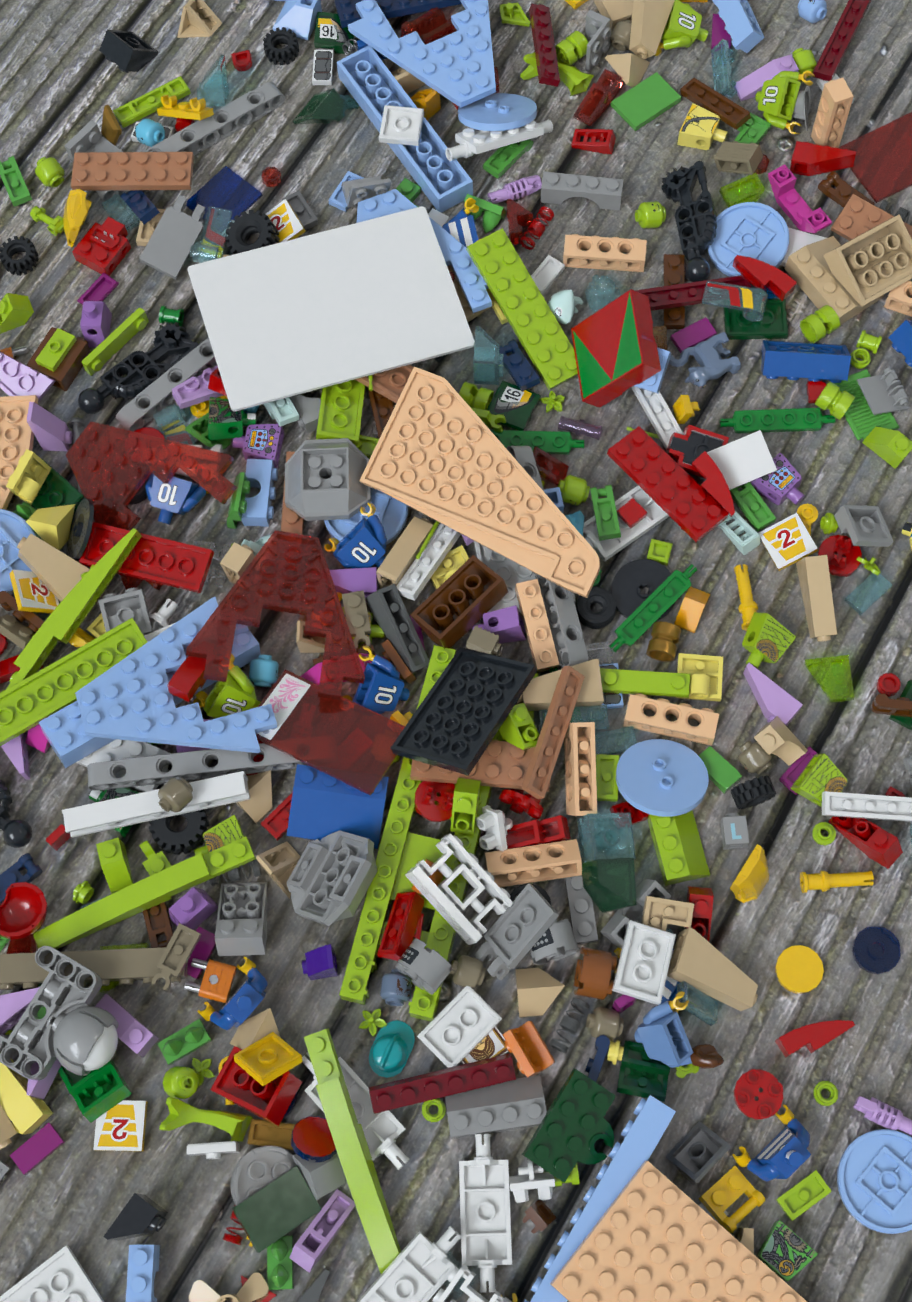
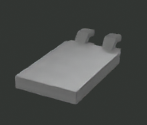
M181 195L178 196L174 207L166 208L139 258L140 262L175 280L203 230V222L201 220L205 214V207L197 204L193 211L192 217L184 213L187 198Z
M528 883L515 898L513 905L506 909L484 935L487 941L482 944L475 956L478 960L490 965L487 971L492 977L496 976L499 980H502L509 973V970L514 969L557 919L559 914L541 893Z

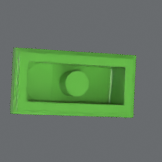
M711 746L699 755L707 768L709 779L723 794L741 780L742 775Z

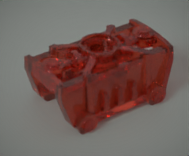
M435 7L410 23L408 21L404 22L401 26V37L416 31L426 45L457 30L451 22V18L447 20L443 11Z

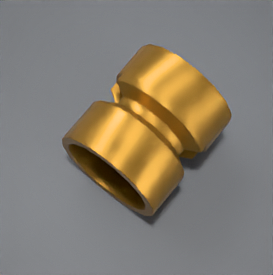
M655 622L651 632L652 639L649 640L646 654L658 661H674L677 650L675 644L679 642L681 634L680 627L668 622Z

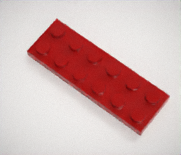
M640 426L608 449L607 455L695 542H698L728 517L729 513Z
M93 522L87 546L79 559V563L89 567L92 564L95 565L130 530ZM140 533L142 537L117 571L118 574L201 593L214 552L211 549Z

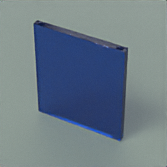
M225 166L186 201V207L192 211L195 210L197 204L205 207V214L202 219L209 223L212 209L215 210L211 226L218 230V232L223 233L230 227L228 224L231 220L236 221L234 218L236 215L240 217L242 215L241 212H246L263 195L229 167Z

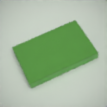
M656 72L611 101V107L634 131H637L681 102V96Z

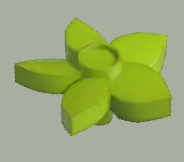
M551 390L549 398L544 397L540 399L542 403L547 404L546 413L553 408L556 411L562 412L564 396H556Z
M860 557L856 559L864 564L863 567L876 575L880 574V569L874 563L876 558L872 557L870 561Z
M381 1009L374 1010L372 1014L363 1010L365 1021L358 1028H369L370 1034L375 1037L377 1027L383 1028L387 1026L386 1022L380 1019Z
M196 1058L192 1060L193 1070L198 1075L199 1087L202 1085L204 1077H215L213 1072L209 1070L212 1063L211 1058L205 1059L202 1063Z

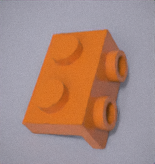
M527 1021L520 1027L510 1029L502 1034L505 1038L506 1048L510 1053L514 1054L518 1061V1069L527 1077L537 1075L555 1063L553 1056L532 1021Z

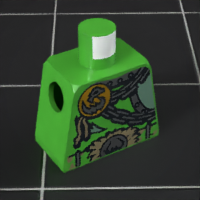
M777 1220L771 1227L756 1257L783 1281L788 1282L812 1261L818 1253L783 1222Z

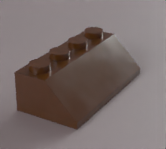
M472 555L410 615L433 642L444 649H450L483 617L484 613L492 609L508 593V589L502 577Z

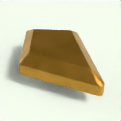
M105 105L101 134L106 140L116 146L122 129L110 106Z

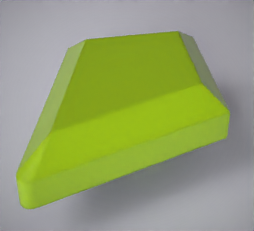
M519 3L499 5L502 23L530 27V21Z

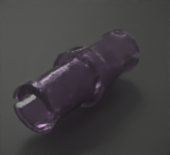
M561 416L558 425L560 430L576 433V436L584 435L596 438L597 440L600 439L602 433V426L585 423V420L582 419L577 421Z

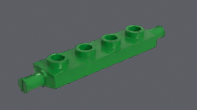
M820 408L735 411L732 418H720V428L733 427L735 434L754 433L761 430V433L820 431L822 424H835V417L832 415H822Z
M490 430L505 448L508 446H530L533 454L569 455L571 448H584V439H572L570 432L503 430L501 433H497L494 430Z
M690 564L683 573L675 570L615 630L618 638L609 645L610 649L618 644L612 650L613 652H617L623 644L631 647L691 587L692 584L689 578L697 572V568L695 567L690 573L689 571L694 565Z

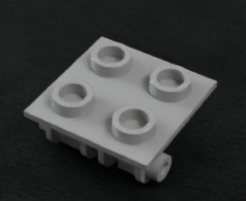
M891 367L884 370V375L857 379L873 415L910 408L908 405L909 397L906 395L903 385H900L901 381L897 380L896 371Z

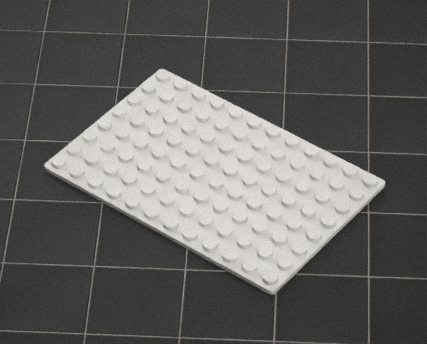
M423 206L188 267V274L232 411L247 409L462 351L475 345L427 210Z

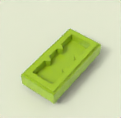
M58 328L35 361L37 364L55 372L77 341L76 337Z

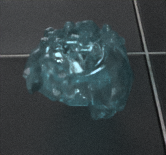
M595 274L592 277V282H589V286L585 290V297L593 312L599 311L621 296L618 286L607 275L599 277Z

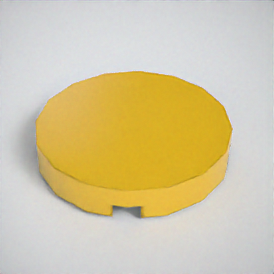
M796 945L783 950L777 958L775 973L779 983L786 990L802 994L812 991L822 981L824 968L822 960L815 951L806 946Z

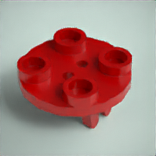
M830 536L822 542L818 549V556L827 555L829 573L832 575L848 577L860 565V562L856 560L858 557L862 558L860 546H854L851 538L847 536Z
M421 782L415 791L414 803L416 805V812L429 821H447L452 817L455 785L443 782Z
M511 788L510 790H502L498 799L506 804H510L509 809L517 814L526 812L529 816L540 819L544 810L539 804L541 799H537L531 794L523 795V789Z
M751 1069L742 1074L737 1080L734 1088V1100L739 1110L747 1117L755 1120L767 1119L775 1115L782 1105L783 1086L770 1072L761 1069Z

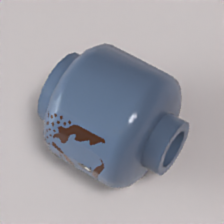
M392 969L391 973L383 976L380 996L385 1000L386 1004L403 1006L404 1002L410 1000L412 991L411 977L405 976L397 969Z

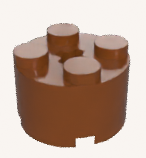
M582 947L580 953L584 954L582 960H577L574 986L578 987V989L574 991V995L604 1000L608 994H612L614 981L610 980L611 970L615 971L617 956H612V953L608 951Z

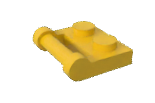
M733 1166L698 1198L716 1221L730 1234L737 1229L736 1225L756 1206L760 1207L765 1202L763 1194L751 1185L736 1166ZM745 1193L749 1199L730 1217L726 1216L724 1211Z

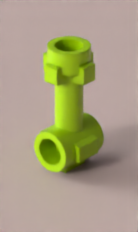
M33 207L30 216L35 222L43 221L48 224L47 229L55 236L64 230L62 217L57 216L53 219L45 214L46 210L44 208Z

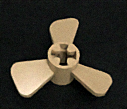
M253 1273L236 1295L226 1294L221 1296L206 1282L197 1280L190 1291L189 1302H226L229 1299L230 1302H252L266 1296L269 1292V1285L261 1273Z

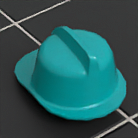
M398 1020L390 1021L386 1027L381 1028L370 1049L369 1064L372 1070L379 1076L386 1078L394 1077L405 1067L415 1042L414 1032L408 1024Z

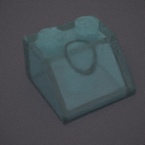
M225 55L219 56L205 73L202 82H199L197 98L198 100L204 98L206 107L226 105L229 96Z
M475 326L474 384L499 385V377L504 375V354H500V345L480 326Z
M630 813L587 814L577 819L582 865L608 864L636 859Z

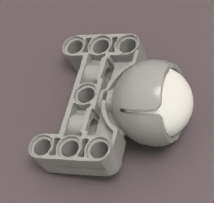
M50 946L40 947L36 951L35 961L40 967L47 970L49 974L10 1036L7 1037L0 1034V1062L23 1077L36 1081L42 1080L47 1076L56 1059L69 1072L85 1076L92 1070L103 1067L114 1056L118 1044L116 1031L118 1022L108 1011L99 1007L88 1006L102 986V979L97 973ZM52 952V961L48 964H45V956L48 953ZM69 964H72V973L68 976H65V967ZM92 976L93 984L89 988H85V979ZM45 1007L46 1015L39 1019L37 1016L38 1010ZM18 1050L19 1058L13 1063L11 1061V1054L13 1051ZM37 1062L39 1064V1071L32 1075L30 1068L33 1063Z

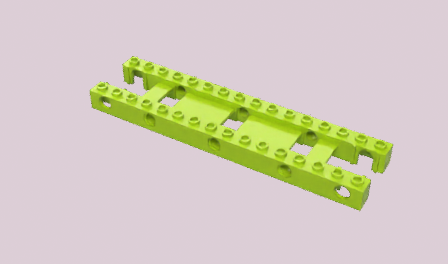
M434 645L417 709L456 654V650L444 649ZM499 730L492 740L504 741ZM406 757L403 758L375 861L378 871L367 891L339 994L342 1000L365 1005L366 999H369L370 996L367 990L370 972L373 973L374 970H377V953L387 925L385 918L388 907L392 904L393 900L395 901L397 893L414 892L411 889L413 884L405 874L415 867L418 861L428 859L435 863L443 855L435 846L441 840L409 832L412 817H415L416 805L414 803L415 791L423 781L411 780L412 759ZM480 786L477 817L483 814L482 807L488 805L492 787ZM477 822L475 823L474 835L457 832L454 834L462 841L463 848L468 853L476 855L482 831L478 828ZM453 854L445 861L452 871L461 864ZM459 874L448 887L462 902L465 899L469 882ZM419 894L424 899L423 908L435 910L430 932L422 931L421 941L427 944L424 948L434 949L449 962L456 931L423 895ZM443 983L433 995L415 986L412 1002L409 1001L408 1004L410 1017L430 1022L435 1018Z

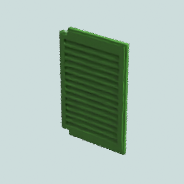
M867 369L848 376V381L842 380L841 383H834L840 387L841 392L847 391L855 396L844 417L857 440L862 438L864 440L875 427L891 430L899 428L891 412L873 415L857 382V379L871 377Z

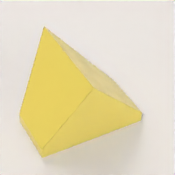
M75 504L37 509L26 523L46 543L60 551L69 539Z

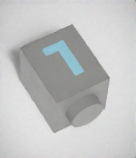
M730 813L722 817L720 828L723 850L747 848L749 837L746 816Z

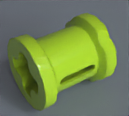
M863 330L856 348L862 347L871 350L876 355L883 337L867 334Z

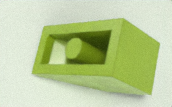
M875 427L862 442L895 469L912 450V441L900 431Z
M119 837L96 844L100 864L111 893L113 894L134 884L125 845Z

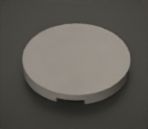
M261 1146L247 1152L236 1164L231 1177V1194L235 1205L292 1167L297 1166L292 1158L293 1155L286 1149L278 1146Z

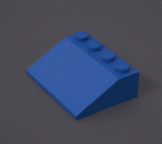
M297 764L287 836L321 840L329 834L343 831L368 838L374 842V849H378L389 777Z

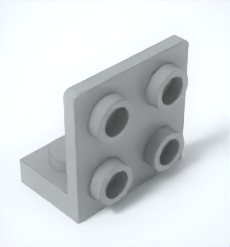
M589 10L586 14L585 37L588 41L586 54V71L590 72L593 66L596 67L603 52L606 53L610 46L609 35L611 33L610 19L592 10Z
M93 120L64 145L72 162L74 161L75 152H123L102 137L98 124Z
M381 176L342 182L341 186L347 207L354 206L357 208L358 202L388 192L391 179H381Z

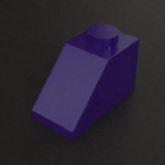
M331 944L305 953L306 960H302L304 975L308 974L310 980L338 976L336 953Z

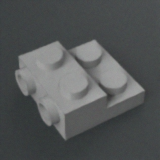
M847 504L841 506L834 515L841 533H849L854 546L889 547L894 542L878 506Z
M130 588L125 590L124 594L110 593L104 595V599L98 600L106 632L131 618L134 619L143 635L153 632L145 594L142 589Z

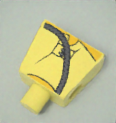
M692 103L679 131L677 145L709 150L713 140L723 143L727 138L728 131L719 129L720 117Z

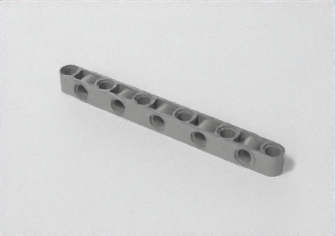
M267 82L214 111V115L196 121L143 152H193L195 156L277 109L284 103L285 96L274 82ZM130 190L95 191L104 203H110L120 198V195L124 192L128 193Z
M209 337L118 411L116 419L130 434L144 427L175 402L172 388L193 376H200L203 374V370L207 368L212 369L217 366Z
M508 446L506 449L544 491L531 447ZM534 573L539 582L560 666L563 668V666H574L588 661V653L572 592Z
M329 736L259 744L260 753L209 749L91 763L87 765L88 789L107 790L162 784L171 778H183L186 781L207 779L244 771L245 774L269 770L295 769L297 764L307 766L333 764L338 762L337 741L335 737ZM303 749L310 751L306 757H300L298 754ZM256 755H264V759L261 762L253 761ZM213 759L218 760V764L215 767H208L209 761ZM165 765H172L171 771L163 773L162 769ZM120 770H126L125 776L116 778V774Z

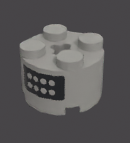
M556 919L529 950L534 965L547 964V960L559 961L579 951L568 919L560 921Z
M415 938L397 961L398 963L395 965V968L405 976L411 977V982L418 988L424 989L433 995L453 968L434 949H425L424 947L427 944Z

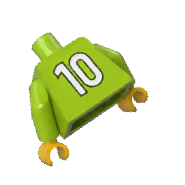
M675 0L661 37L663 42L659 43L656 54L653 56L660 55L663 48L665 50L680 47L688 48L696 39L704 42L709 31L700 27L701 14L696 12L688 3Z
M781 71L771 80H766L763 83L762 91L756 93L755 99L758 102V110L763 111L764 118L771 126L783 130L786 128L794 135L799 134L793 131V127L795 125L802 127V125L798 122L788 123V120L791 121L801 82L798 80H802L808 86L813 85L812 81H806L808 76H815L811 71H805L803 74L794 71Z
M230 652L224 655L228 662L223 658L219 660V666L224 669L228 668L230 671L223 673L209 695L204 691H199L193 700V703H199L200 708L204 707L207 716L214 719L263 705L261 701L256 700L252 682L238 665L235 666L233 664L235 658Z

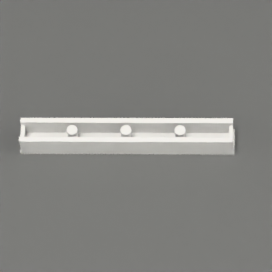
M244 771L190 782L189 784L193 788V798L180 812H173L171 810L166 812L161 808L158 803L160 801L158 797L159 789L64 809L62 814L64 816L65 832H70L73 838L249 800L248 777Z

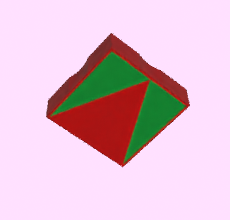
M630 289L571 328L582 402L600 408L622 395L630 387L642 383L661 371L657 344L653 336V321L649 298L644 294Z

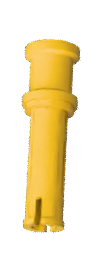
M740 564L734 567L741 602L738 610L742 614V630L747 631L754 612L758 610V604L753 600L748 565L743 564V569H741Z
M823 870L820 873H800L802 893H807L808 890H822V892H826L830 888L873 886L874 884L871 881L874 880L872 871L828 874L827 871Z

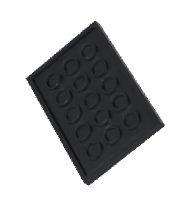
M460 647L390 749L393 754L469 776L536 674L537 669L535 665Z

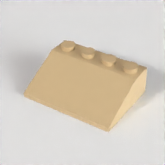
M900 214L823 255L831 273L861 306L912 279V239Z
M832 236L806 245L791 254L784 269L818 309L825 305L832 307L839 317L840 325L882 299L884 295L861 306L835 278L823 256L841 246L836 238Z

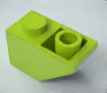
M6 293L0 301V334L25 325L32 316L34 310L28 296Z
M525 703L515 705L499 729L503 740L522 750L536 747L539 733Z
M457 779L453 797L450 832L474 835L480 795V780Z

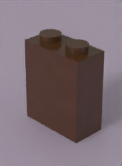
M51 327L27 363V366L56 380L53 386L67 391L83 367L82 360L91 353L88 342L78 336L76 338L77 341L55 372L37 364L36 358L57 330Z

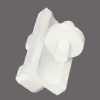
M486 805L482 807L483 814L476 818L478 828L486 832V835L479 839L480 847L487 851L494 848L504 851L507 849V830L512 828L513 822L510 818H505V813L501 810H494Z
M527 1159L528 1167L518 1168L519 1175L509 1176L510 1191H513L517 1203L529 1201L528 1189L538 1188L539 1200L552 1199L553 1187H555L554 1176L549 1172L543 1173V1168L533 1166L532 1161Z

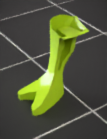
M535 53L525 55L523 60L530 65L521 73L520 78L528 80L538 76ZM558 62L560 80L570 90V96L587 91L594 75L581 72L576 67Z
M168 1097L166 1104L170 1114L160 1124L159 1130L171 1131L183 1125L198 1122L215 1126L230 1133L231 1141L243 1142L253 1117L228 1111L199 1109L179 1099Z

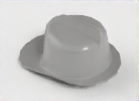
M808 85L805 87V90L798 92L792 114L793 118L805 121L806 131H808V114L811 101L810 87Z

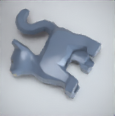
M725 332L714 335L694 347L684 349L681 352L680 359H675L671 355L669 360L671 366L681 367L687 363L689 355L693 356L701 367H689L690 373L685 379V383L691 382L699 388H704L709 380L718 379L726 372L736 374L741 367L738 357L721 359L720 357L727 358L731 353L730 350L722 346V343L725 344L729 341Z

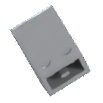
M267 882L221 884L215 931L218 956L265 955L267 942Z

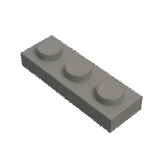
M583 871L580 876L565 878L572 930L577 944L598 942L588 871Z

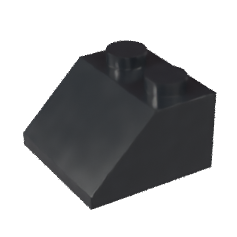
M107 29L99 49L108 61L117 64L118 68L126 73H129V71L138 72L158 54L156 49L134 32Z
M134 1193L103 1237L107 1240L120 1241L150 1235L155 1231L159 1232L167 1221L165 1216L168 1212L146 1195Z

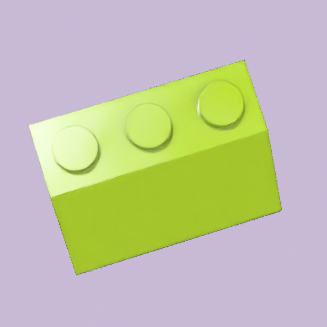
M693 810L671 817L649 814L647 821L664 885L668 886L710 876Z

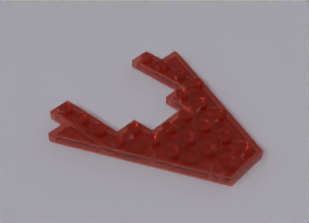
M90 421L66 454L84 497L93 501L95 522L131 531L141 519L127 505L151 473L167 484L180 468L222 504H225L237 489V486L223 476V473L235 459L228 454ZM119 574L126 590L137 588L143 580ZM147 581L156 590H160L164 585Z
M275 530L186 649V656L207 659L203 679L226 682L236 624L259 627L262 608L306 615L303 635L326 638L317 697L340 700L343 681L363 684L365 680V675L319 538Z

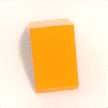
M432 88L419 90L410 98L417 108L424 109V117L427 121L441 109L440 93Z
M690 587L684 596L674 625L695 633L710 594Z

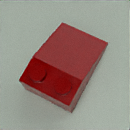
M234 1046L210 1090L279 1126L302 1081L287 1071L262 1086L234 1061V1055L242 1050Z

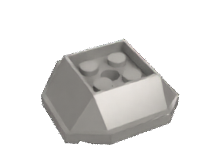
M348 438L305 440L285 463L286 507L293 510L306 521L350 519L360 511L361 507H366L367 503H371V487L361 484L359 481L369 459ZM324 476H331L328 479H323Z
M337 831L321 840L316 839L309 842L287 881L295 913L326 926H330L335 921L353 917L378 871L373 853L374 842L368 838L343 831Z

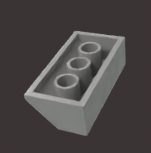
M540 1075L516 1078V1080L445 1097L451 1140L475 1136V1134L484 1135L537 1127L547 1113Z

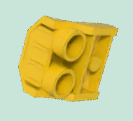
M80 189L70 190L64 208V231L67 244L70 247H73L92 204L91 201L86 199L87 193Z
M756 845L730 887V890L735 894V898L742 903L757 899L769 881L765 851L760 845Z

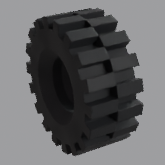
M249 210V214L245 211L241 212L242 216L236 215L234 217L236 221L234 223L230 221L228 225L231 228L226 229V234L228 235L225 236L226 245L233 254L279 243L280 240L277 236L279 235L277 227L265 213L258 210L256 213L254 210ZM259 233V237L254 243L247 244L251 235Z
M204 809L180 814L187 819V826L183 831L175 832L171 830L170 822L175 816L148 821L151 825L149 826V831L155 842L166 852H173L175 855H180V852L188 854L189 849L195 850L198 848L197 844L199 842L201 844L204 843L202 834L209 827L208 816Z

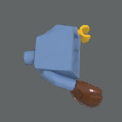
M683 991L678 992L672 1002L666 1001L652 1008L643 1017V1023L635 1031V1040L638 1043H643L647 1056L661 1061L670 1068L692 1064L704 1069H711L722 1065L724 1062L722 1056L710 1044L697 1045L691 1048L677 1012H673L675 1008L677 1010H684L689 1003V1000L685 1003L679 1002L678 999L682 998L685 994Z

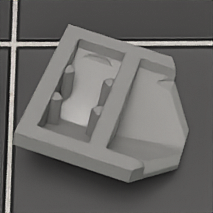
M336 1149L331 1154L323 1157H313L302 1151L292 1156L316 1201L345 1184L346 1177Z

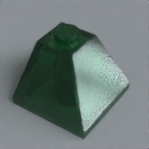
M333 88L314 94L292 122L294 124L338 122L345 116L344 112L349 106Z
M634 858L597 859L582 864L583 888L602 913L637 905Z

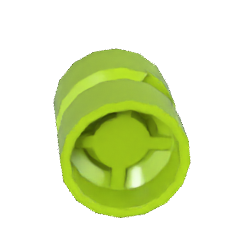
M574 31L565 40L555 45L557 61L561 64L572 66L578 59L584 57L587 54L588 41L581 32Z
M828 305L821 307L814 314H810L800 321L801 331L811 343L818 342L826 334H830L840 327L837 313Z
M829 381L817 398L815 405L823 410L829 409L830 414L840 420L852 404L855 396L847 391L841 392L839 386Z
M464 382L459 395L471 408L487 410L494 391L484 387L478 389L477 385Z

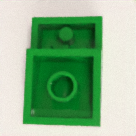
M112 1059L103 1067L92 1070L85 1076L71 1073L62 1065L58 1070L82 1115L90 1123L132 1094Z

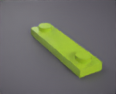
M180 76L113 110V113L121 126L125 128L156 112L157 108L162 107L161 96L166 94L169 97L176 95L178 101L191 94Z
M141 307L132 313L82 360L85 371L90 376L100 371L114 354L146 327L149 320Z
M600 668L603 692L639 693L689 698L690 674Z

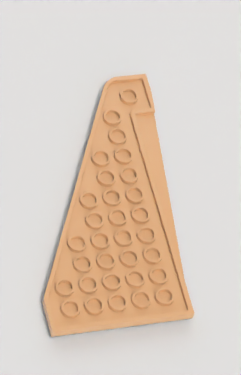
M414 367L359 480L361 484L391 496L562 588L588 598L601 566L596 551L444 377Z

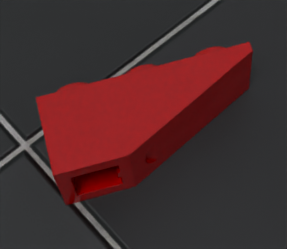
M797 141L791 159L790 171L794 174L813 176L854 167L856 151Z
M832 816L828 821L829 824L870 859L887 869L903 853L896 836L865 818Z
M688 886L687 902L694 903L691 928L709 942L714 898L712 888Z

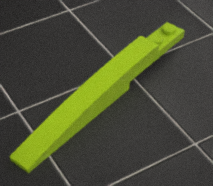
M133 528L111 548L50 614L15 660L14 664L20 667V670L11 676L10 684L6 690L37 673L59 640L68 644L142 537L136 529Z
M245 836L204 855L200 853L102 898L35 932L33 936L39 949L42 946H50L54 949H59L141 913L146 909L172 899L171 896L251 862L256 857L250 842Z
M324 1029L305 1036L304 1040L318 1082L316 1088L360 1220L379 1271L382 1274L400 1254L401 1249L362 1125L358 1124L329 1029Z

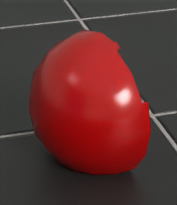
M27 882L13 883L5 891L6 897L0 905V936L10 940L28 938L43 925L48 909L44 893L36 885Z

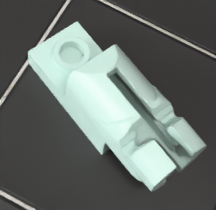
M289 397L263 404L270 417L276 419L280 427L299 420V414Z

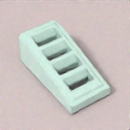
M736 511L732 517L728 515L718 525L743 555H746L761 543L760 535ZM732 519H735L734 522H732L728 526L726 525V523H728Z

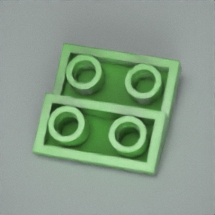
M240 472L233 484L227 517V527L231 529H236L237 521H241L242 513H246L247 510L245 497L250 492V481L247 480L245 472Z

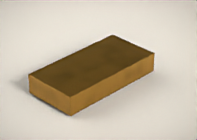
M251 1119L247 1144L278 1146L296 1151L297 1146L293 1141L295 1124L280 1123L277 1126L269 1121Z

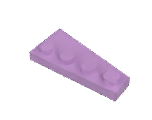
M0 352V388L9 396L36 395L39 402L56 380Z
M218 366L212 369L207 368L203 370V374L200 376H193L172 388V395L180 409L210 400V397L223 396L218 392L208 389L210 374Z

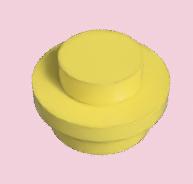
M619 1040L616 1042L610 1041L607 1061H611L613 1065H616L617 1060L622 1061L624 1047L620 1046Z

